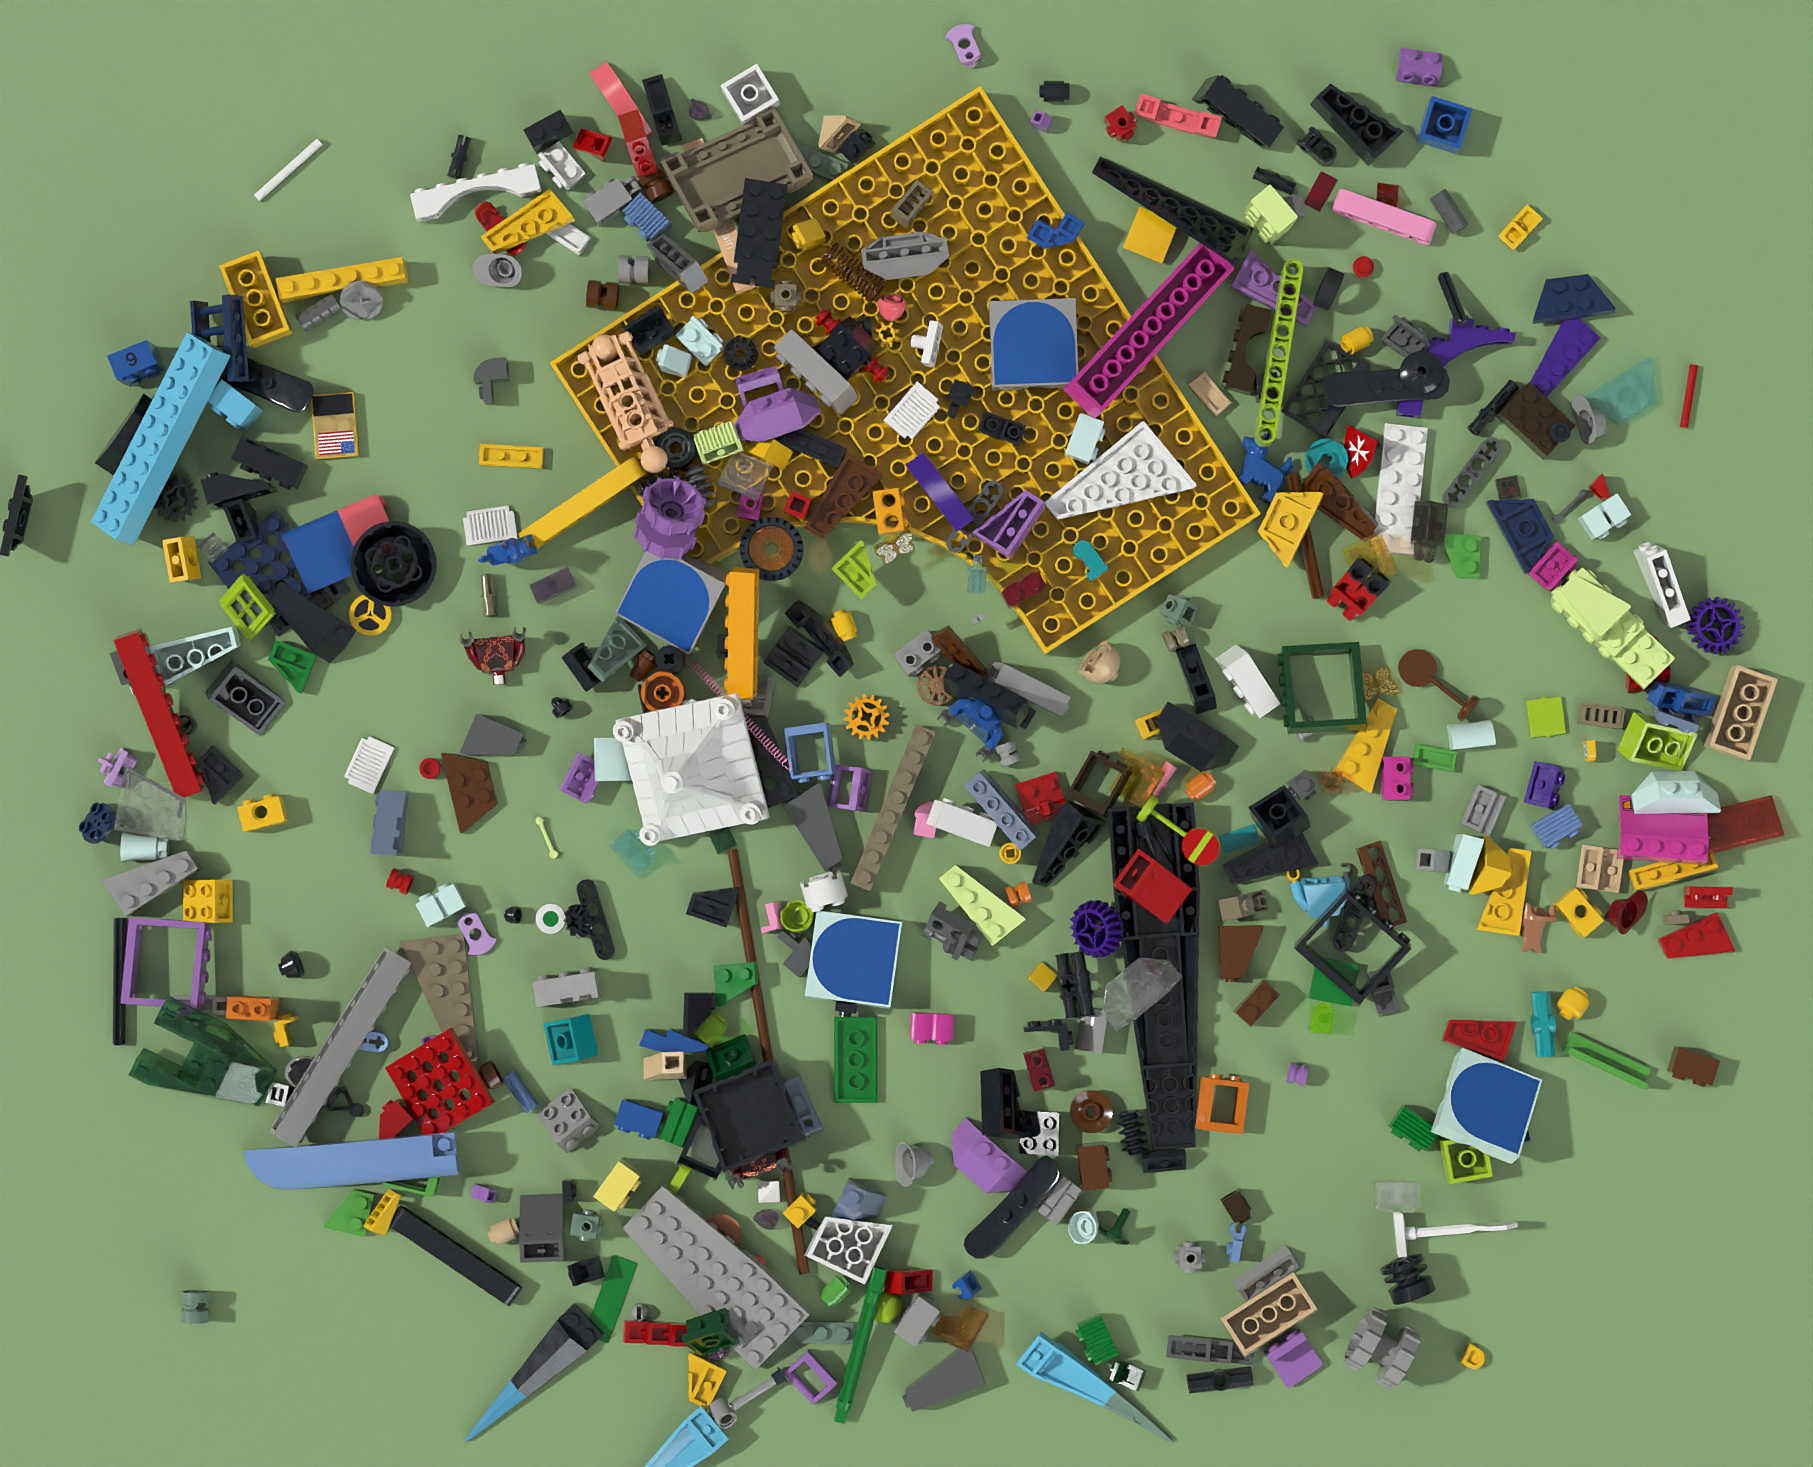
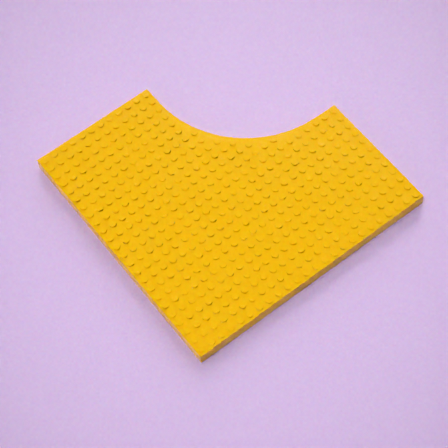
M981 86L786 210L783 215L777 267L772 269L771 280H775L774 289L757 286L737 294L721 252L700 266L709 280L701 289L690 293L676 281L550 362V365L594 433L618 467L634 456H637L641 462L643 449L641 444L625 451L620 449L618 445L620 440L599 398L600 394L586 365H582L577 359L579 354L585 351L589 352L588 347L593 344L596 337L603 334L611 336L616 334L619 337L620 334L625 332L624 326L644 315L650 309L660 306L676 333L694 316L696 319L700 317L708 325L706 329L711 334L715 332L723 340L721 344L724 349L732 338L743 336L751 339L757 347L758 358L754 366L745 371H737L727 365L724 359V349L705 367L675 335L642 356L639 355L632 342L631 345L645 374L648 375L667 417L674 422V427L672 428L686 430L692 437L702 430H709L722 423L733 421L735 425V422L744 410L736 377L776 366L783 390L793 388L816 396L821 413L818 416L816 415L809 424L801 429L847 448L844 457L846 454H849L884 474L877 484L839 523L877 526L873 491L898 488L899 493L904 495L905 505L901 506L902 514H906L908 527H904V533L912 534L940 546L960 558L985 577L1000 594L1008 585L1021 582L1030 573L1039 572L1046 583L1043 592L1035 597L1026 598L1021 605L1012 609L1021 619L1043 655L1060 646L1261 514L1155 354L1106 409L1096 417V419L1104 421L1103 428H1106L1102 441L1097 440L1095 445L1099 449L1095 460L1144 421L1196 483V487L1190 490L1057 520L1046 507L1011 560L978 540L975 536L971 538L966 547L959 553H953L947 548V538L954 530L906 467L907 463L922 452L967 510L988 482L997 481L1002 485V497L982 525L989 521L988 519L993 515L995 516L1003 510L1007 504L1025 490L1042 501H1047L1094 462L1090 459L1089 464H1085L1064 456L1079 414L1082 413L1090 416L1063 390L1064 388L1030 387L1022 390L992 391L989 301L1076 298L1078 373L1131 317L1079 235L1073 243L1043 249L1026 238L1037 219L1057 229L1065 214ZM919 180L934 191V194L911 224L905 228L891 218L890 213L913 183ZM917 189L914 191L922 198H924L925 195H923ZM911 196L909 197L915 203L919 204V202L916 201L914 198H912ZM906 203L904 204V206H906V207H907L908 209H910L911 211L914 210V209H912L910 206H908ZM816 218L826 236V241L803 252L802 248L797 249L792 240V226ZM916 232H926L940 238H946L949 257L928 275L891 280L881 277V280L886 281V284L871 303L867 302L865 297H862V293L858 294V291L850 288V285H847V281L843 282V279L835 276V273L828 270V267L820 264L827 250L835 242H838L840 246L835 254L841 247H843V250L832 262L830 268L845 250H847V253L834 270L839 267L849 253H851V256L839 269L838 273L843 270L852 256H855V258L845 269L842 276L856 259L859 260L848 273L845 280L851 275L856 266L862 262L860 268L849 281L851 282L863 267L861 249L867 248L880 237ZM866 269L863 270V272H862V273L859 275V277L855 280V282L853 283V285L858 282V280H859L860 277L863 275V273L866 271ZM869 271V272L866 274V276L860 281V283L858 284L857 288L863 283V281L866 279V277L870 274V271ZM873 273L872 276L869 278V280L863 285V287H862V289L860 290V292L867 286V284L869 283V281H870V280L872 279V277L875 275L874 273ZM877 275L876 279H875V280L872 282V284L867 288V290L865 291L864 294H866V293L870 290V288L872 287V285L875 283V281H876L880 276ZM780 281H792L793 284H797V290H801V303H797V310H792L790 313H782L775 309V303H771V290H775V284H780ZM782 293L781 296L788 298L790 293ZM896 294L903 297L906 301L907 306L901 317L897 318V320H886L880 314L877 301L882 295ZM823 309L826 311L831 309L833 311L831 316L835 320L841 319L843 321L849 316L860 320L863 317L870 316L873 339L879 336V334L874 332V329L880 330L881 322L885 326H889L893 322L892 328L894 330L899 329V333L895 334L899 338V342L893 341L892 348L889 345H884L883 348L880 347L871 357L873 359L878 355L880 357L879 363L883 367L887 365L890 367L888 370L890 375L882 383L880 381L874 383V375L870 372H863V369L866 367L864 365L857 375L847 381L851 384L859 398L842 415H839L831 406L828 407L820 399L821 396L816 391L813 393L805 385L806 381L802 377L798 379L790 371L792 367L788 363L783 365L776 358L778 353L774 349V346L792 329L816 351L828 337L825 334L827 329L823 325L817 326L815 324L817 322L815 317ZM930 320L937 321L943 325L934 368L927 367L921 363L924 349L911 347L913 335L927 337ZM890 331L882 333L883 339L887 340L888 337L892 338V336H890ZM621 344L626 357H631L626 344ZM664 344L691 354L692 360L687 378L661 371L656 359L659 349L663 350ZM736 346L737 354L734 357H740L745 362L744 354L748 350H741V348ZM617 353V356L614 359L606 362L601 361V364L604 367L621 358ZM591 359L590 363L596 374L597 368L593 359ZM634 365L633 370L635 372H638L636 366ZM630 379L623 382L625 390L633 387ZM957 379L975 387L967 408L960 406L955 419L947 417V412L952 403L947 400L954 380ZM777 382L745 391L747 404L750 401L779 391ZM919 382L938 399L936 404L940 408L913 439L908 436L904 439L884 422V419L915 383ZM618 385L614 387L616 394L621 392ZM629 400L625 407H630L634 400ZM983 411L1026 425L1020 445L1016 446L976 432ZM642 418L636 419L634 426L639 425ZM659 435L652 438L654 444L656 443ZM782 435L772 439L780 442ZM750 440L740 441L744 451L704 464L708 468L703 473L710 474V477L705 479V482H712V485L707 489L715 492L709 497L717 501L712 504V507L703 510L705 516L702 525L697 527L695 533L697 540L694 549H689L686 553L697 560L713 566L725 557L740 550V541L744 531H746L750 524L755 522L738 519L737 517L742 491L747 492V488L759 490V495L764 496L760 519L764 517H777L788 521L795 528L805 526L838 468L792 450L793 454L783 471L745 451ZM673 444L670 452L678 454L681 452L682 446L680 444ZM697 447L694 461L689 466L703 465ZM665 467L662 471L668 476L669 468ZM681 469L678 470L679 475H680L682 481H685V482L690 481V480H685V479H683V477H682L684 474L687 473L686 471H681ZM646 471L648 473L646 477L651 482H653L654 474L661 478V472L651 473ZM645 478L640 481L642 485H645ZM636 483L630 488L643 507L644 502ZM996 485L993 488L990 486L988 487L990 493L987 497H985L984 494L981 496V498L986 499L991 505L994 501H991L990 498L994 494H999V492L997 491L998 487ZM791 491L812 499V504L805 521L784 513V508ZM886 496L883 499L884 505L888 507L893 506L895 498L893 496ZM749 500L746 503L749 508L755 504L753 500ZM979 502L975 505V511L978 514H984L987 511V505ZM889 517L886 520V525L890 528L896 527L898 525L897 518ZM970 522L963 529L967 532L972 531L975 528L974 522ZM767 528L760 531L753 538L752 543L783 531L776 528ZM959 530L957 532L960 534L958 538L950 540L952 542L951 547L955 548L957 546L960 548L962 546L960 544L962 537L967 540L969 536L962 534ZM1081 540L1088 541L1108 567L1107 571L1092 582H1089L1085 576L1089 572L1086 566L1073 555L1074 545Z

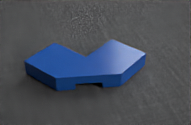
M1069 212L1065 214L1057 229L1037 219L1026 238L1043 249L1073 243L1084 227L1085 222Z

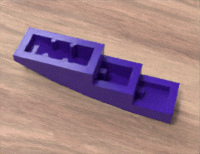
M923 452L906 464L908 470L942 515L945 516L956 533L974 520Z

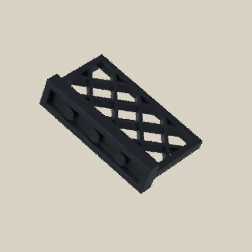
M1327 340L1281 412L1315 432L1320 438L1325 439L1347 407H1337L1330 404L1328 407L1320 408L1318 397L1325 396L1324 392L1317 394L1315 383L1325 381L1328 376L1326 365L1339 363L1340 370L1343 372L1341 362L1351 360L1356 363V366L1352 371L1348 372L1370 371L1371 364L1345 352ZM1328 347L1336 351L1338 359L1325 362L1324 353ZM1324 366L1326 377L1314 379L1313 370ZM1313 384L1315 394L1302 397V387ZM1316 398L1318 409L1306 411L1303 401ZM1301 401L1302 413L1294 414L1288 410L1292 403ZM1319 412L1321 420L1315 427L1308 422L1307 415Z

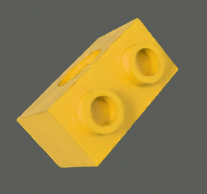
M194 536L162 540L170 583L202 578Z
M276 793L263 796L264 800L255 802V799L243 801V806L237 807L243 832H250L288 822L283 796H276ZM261 806L267 809V815L264 818H260L258 815V809Z
M1571 888L1552 905L1556 906L1557 911L1580 937L1585 938L1604 921L1600 917L1602 912L1595 905L1591 906L1587 902L1588 896L1583 890ZM1579 905L1584 908V915L1582 917H1578L1575 914V909Z

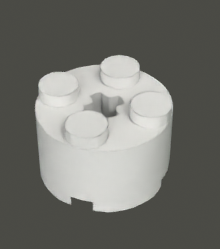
M840 870L837 871V875H833V872H827L810 877V882L806 884L804 880L800 882L806 907L811 908L812 912L824 909L825 905L832 903V906L845 903L844 900L848 894Z

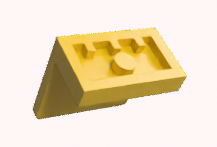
M184 880L183 921L205 923L233 922V880Z

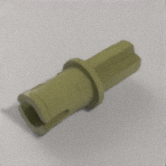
M493 574L481 575L482 595H480V598H483L484 616H497L495 598L497 594H495Z

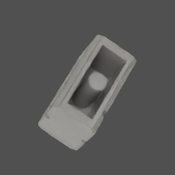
M1061 1174L1058 1185L1036 1210L1058 1225L1082 1192V1188Z

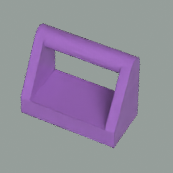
M776 366L735 378L744 409L748 405L744 394L745 391L777 382L779 391L783 390Z
M836 765L837 774L832 775L828 807L866 812L872 770ZM842 770L854 772L849 805L837 804Z
M809 1349L783 1373L812 1405L829 1392L838 1381ZM803 1362L826 1384L817 1395L793 1372Z

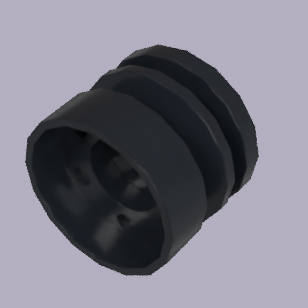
M1423 1254L1396 1258L1380 1269L1382 1275H1389L1384 1279L1385 1283H1396V1285L1388 1290L1394 1305L1420 1299L1436 1290L1430 1275L1420 1276V1273L1428 1268L1426 1264H1420L1425 1260Z

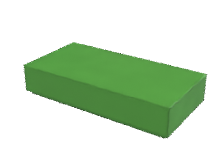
M1415 744L1412 761L1415 766L1454 773L1458 751Z

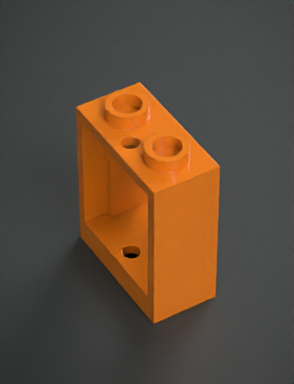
M229 996L227 998L226 1018L260 1021L279 1019L280 997Z
M1210 1073V1077L1202 1076L1195 1128L1243 1134L1250 1083L1242 1081V1077L1229 1076V1079H1222L1223 1075ZM1215 1084L1237 1087L1232 1123L1210 1121Z

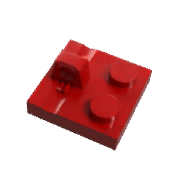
M1056 771L1015 784L1024 814L1032 824L1055 817L1060 807L1066 802Z

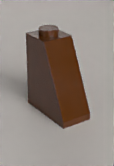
M1263 925L1218 926L1220 978H1225V982H1238V978L1244 977L1263 932Z

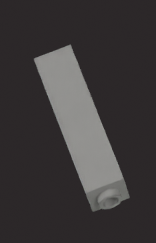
M993 661L985 678L1028 699V702L1055 715L1062 716L1069 709L1070 696L1004 663Z

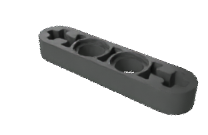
M1489 437L1480 444L1444 492L1442 501L1445 506L1454 508L1462 503L1499 454L1501 443L1497 438ZM1493 442L1496 451L1492 450L1486 457L1482 455L1488 449L1486 443L1490 444ZM1479 458L1483 461L1484 467L1481 470H1476L1473 467L1472 462L1474 459ZM1463 475L1469 476L1471 479L1470 486H1462L1460 484V477ZM1457 488L1461 490L1456 496L1458 501L1450 503L1448 501V493L1452 495Z
M990 481L984 486L968 509V512L974 518L975 528L970 532L965 531L963 528L960 530L962 534L969 536L967 540L962 537L960 540L962 546L960 548L957 546L955 548L951 547L952 542L950 540L952 538L956 540L960 535L953 530L946 542L949 551L959 553L974 536L972 532L977 528L979 529L1002 497L1003 487L999 482ZM996 485L998 487L997 491L999 492V494H994L990 498L991 501H994L991 505L986 499L981 498V496L984 494L985 497H987L990 493L988 487L990 486L993 488ZM983 502L987 505V511L984 514H978L975 511L977 503Z

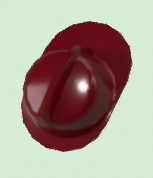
M1637 891L1628 899L1614 900L1604 919L1614 927H1617L1620 934H1626L1646 911L1648 904L1646 893Z

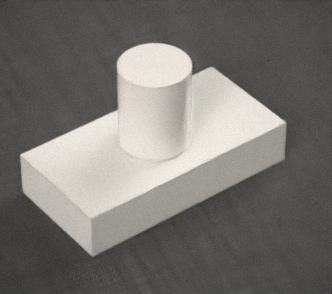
M931 320L927 337L913 335L911 347L924 349L921 363L927 367L934 368L943 325Z

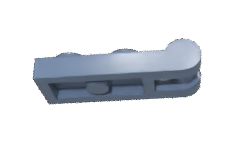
M800 1075L784 1082L805 1137H810V1134L814 1132L820 1133L824 1131ZM811 1118L813 1124L806 1127L803 1121Z

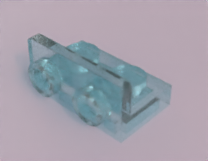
M626 829L609 846L638 878L657 861L654 858L657 854L650 846L645 847L640 842V835L635 829L632 831Z

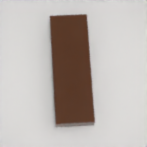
M949 625L931 636V640L952 664L956 662L981 676L987 674L988 669Z

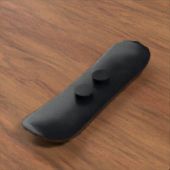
M248 357V382L228 381L227 377H222L218 380H223L231 386L252 393L294 413H300L307 409L314 393L313 386L309 381L274 369Z
M1420 367L1418 373L1424 375L1426 373L1425 368ZM1443 368V376L1439 385L1431 392L1419 394L1408 390L1404 386L1403 381L1400 379V369L1334 372L1329 374L1324 381V394L1326 400L1331 405L1337 407L1392 401L1430 400L1441 398L1448 392L1450 379L1447 370Z
M1049 1156L1039 1158L1006 1198L966 1236L963 1245L969 1255L975 1259L990 1257L1053 1192L1059 1183L1061 1174L1058 1165Z

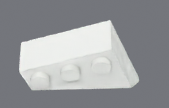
M825 1217L814 1234L804 1256L865 1284L893 1225Z

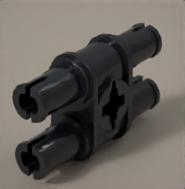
M1084 951L1071 953L1074 972L1071 971L1069 953L1055 955L1058 968L1056 979H1058L1060 989L1059 998L1063 1000L1066 1019L1079 1017L1076 998L1079 1000L1081 1017L1095 1015L1092 1003L1094 991H1092L1089 976L1091 972L1087 970Z

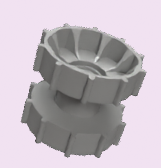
M1373 1307L1371 1310H1367L1350 1338L1343 1355V1365L1358 1372L1359 1369H1363L1364 1365L1371 1358L1380 1363L1376 1374V1383L1391 1390L1397 1387L1415 1358L1419 1343L1421 1342V1332L1406 1325L1405 1328L1400 1329L1394 1339L1385 1335L1383 1332L1387 1324V1314Z

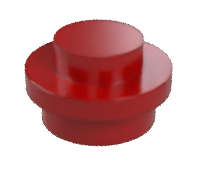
M1361 256L1353 263V272L1360 278H1366L1374 271V263L1369 257Z

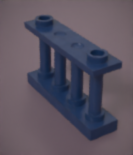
M222 295V304L208 306V302L190 301L192 334L210 343V336L221 334L225 336V347H220L219 349L229 354L230 358L227 362V368H224L220 378L227 377L228 381L248 382L243 296ZM223 313L224 325L210 328L209 315Z

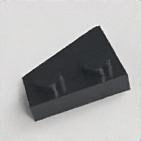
M213 745L197 760L204 776L205 785L208 787L211 802L214 805L244 776Z

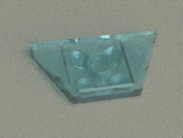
M1646 358L1584 396L1590 406L1597 407L1611 422L1620 425L1656 403L1652 358Z

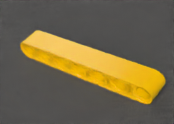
M634 456L522 530L518 535L523 537L532 534L534 541L529 543V546H536L538 549L635 485L638 480L644 479L648 473L642 467L638 457Z

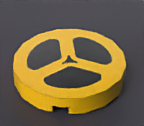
M364 595L354 600L349 611L351 625L359 633L367 636L380 635L387 630L393 615L391 607L377 604Z

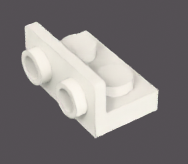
M559 141L542 154L541 152L538 154L541 160L538 163L545 172L550 170L554 175L552 180L559 189L564 187L568 191L586 176V173Z

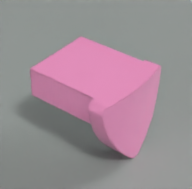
M933 802L923 803L916 809L913 835L934 838L936 827L926 824Z
M781 901L765 904L770 925L761 927L762 934L785 928L780 920V912L783 910Z

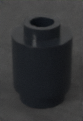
M1043 81V85H1039V98H1043V102H1064V100H1069V83H1064V81Z

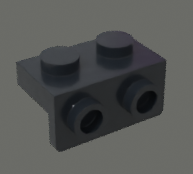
M660 306L650 309L647 313L623 327L625 332H631L633 336V341L631 342L640 356L677 334Z

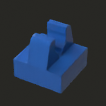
M971 1270L964 1273L952 1285L953 1289L959 1287L962 1293L958 1297L960 1299L966 1298V1300L982 1289Z

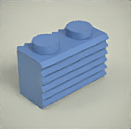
M641 193L623 210L625 215L623 219L631 227L636 225L641 230L639 235L647 242L655 240L672 226L671 222Z
M1570 804L1561 806L1530 825L1542 847L1546 848L1549 846L1550 849L1561 844L1560 839L1566 835L1570 838L1580 832L1578 828L1583 826Z

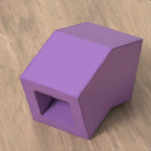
M1035 110L1030 122L1034 125V128L1047 133L1052 118L1045 112Z
M475 1183L471 1198L487 1203H495L498 1190Z

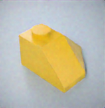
M1486 835L1483 838L1484 843L1469 884V894L1472 895L1502 887L1505 881L1510 879L1513 872L1510 857Z

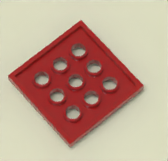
M452 1027L385 1067L423 1134L445 1132L495 1103L494 1098ZM442 1051L448 1054V1062L442 1059ZM426 1061H429L432 1064V1071H429L426 1068ZM411 1070L417 1075L416 1081L410 1077ZM453 1070L459 1073V1080L454 1079L452 1076ZM437 1080L442 1081L444 1085L443 1090L437 1087ZM421 1089H424L427 1092V1099H424L421 1096ZM463 1089H467L470 1092V1099L463 1095ZM448 1098L453 1100L454 1108L448 1106ZM432 1108H435L438 1111V1118L432 1115Z

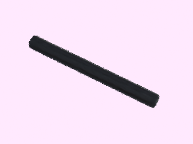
M114 918L113 1045L115 1046L125 1045L126 1004H121L126 952V918Z

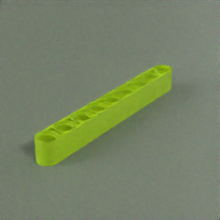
M1297 259L1288 260L1282 268L1254 435V440L1260 447L1270 446L1277 435L1303 275V265ZM1294 267L1297 270V274H1290L1287 268ZM1284 288H1291L1294 291V295H1287L1284 292ZM1281 308L1289 309L1291 315H1283ZM1277 329H1285L1287 336H1280ZM1275 349H1280V350H1282L1283 353H1284V356H1283V357H1277V356L1274 354V350H1275ZM1270 370H1278L1280 377L1274 378ZM1267 391H1275L1277 398H1270L1267 395ZM1264 411H1271L1274 419H1266ZM1260 432H1268L1270 440H1263Z

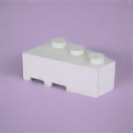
M1235 644L1215 658L1222 668V673L1226 679L1234 685L1233 690L1237 696L1243 698L1246 702L1244 707L1250 715L1254 714L1260 719L1280 705L1275 694L1245 650Z

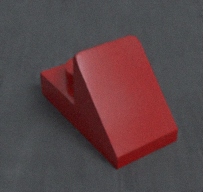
M581 128L573 148L590 154L603 162L612 143V138Z

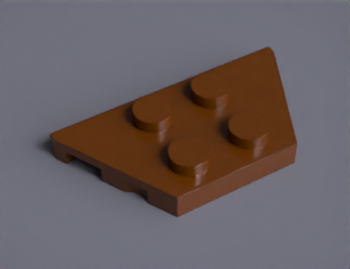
M441 753L460 833H465L468 828L498 804L488 762Z

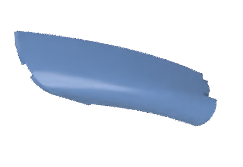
M456 1131L297 1145L296 1148L294 1146L244 1150L245 1159L251 1172L264 1184L284 1190L460 1175Z

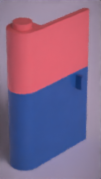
M377 493L282 534L308 594L351 576L350 557L358 538L370 527L389 521L384 510L387 505L382 495L378 497ZM385 544L382 546L383 553L390 552V545Z

